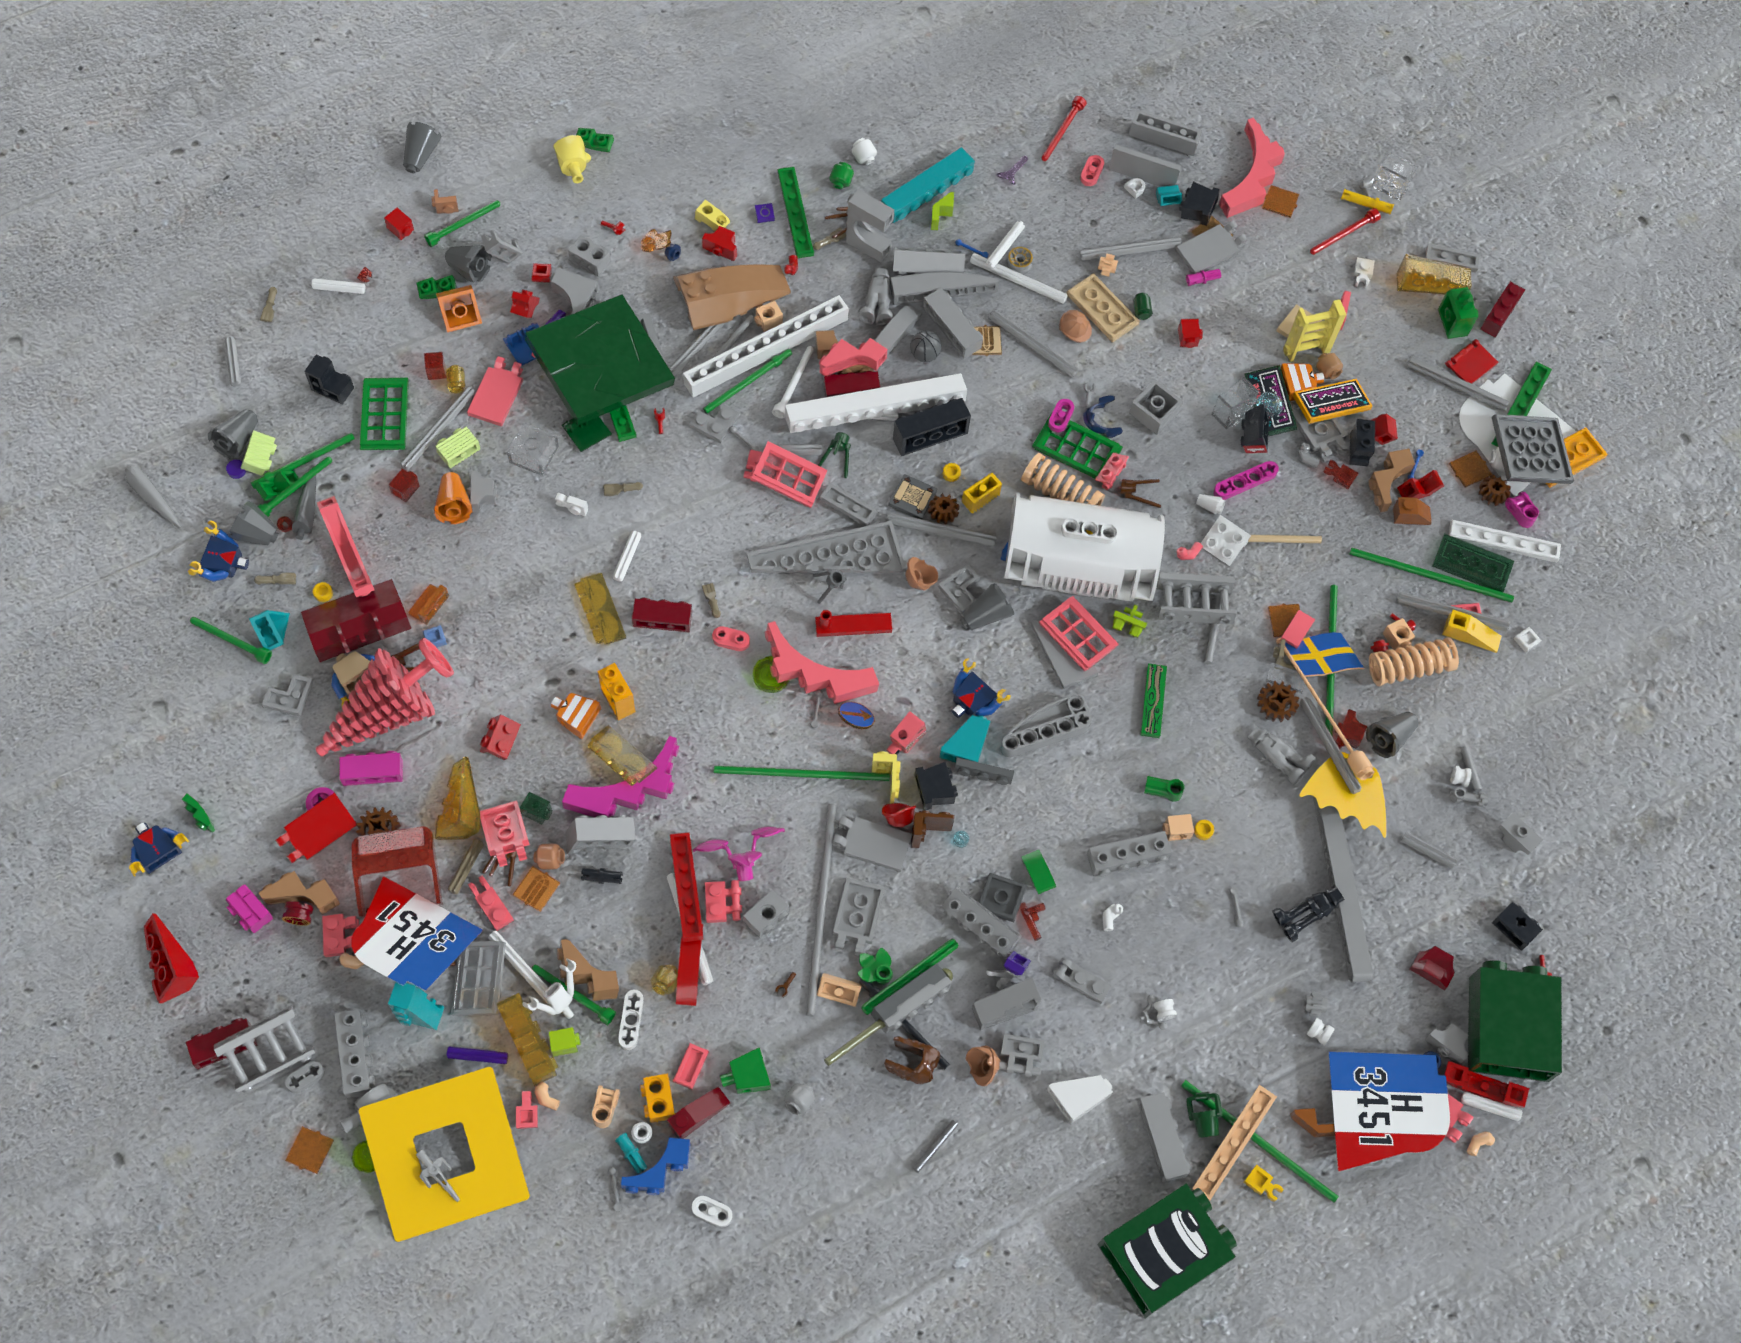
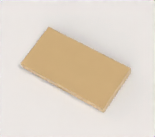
M1094 273L1069 289L1066 293L1112 343L1139 325L1140 321Z

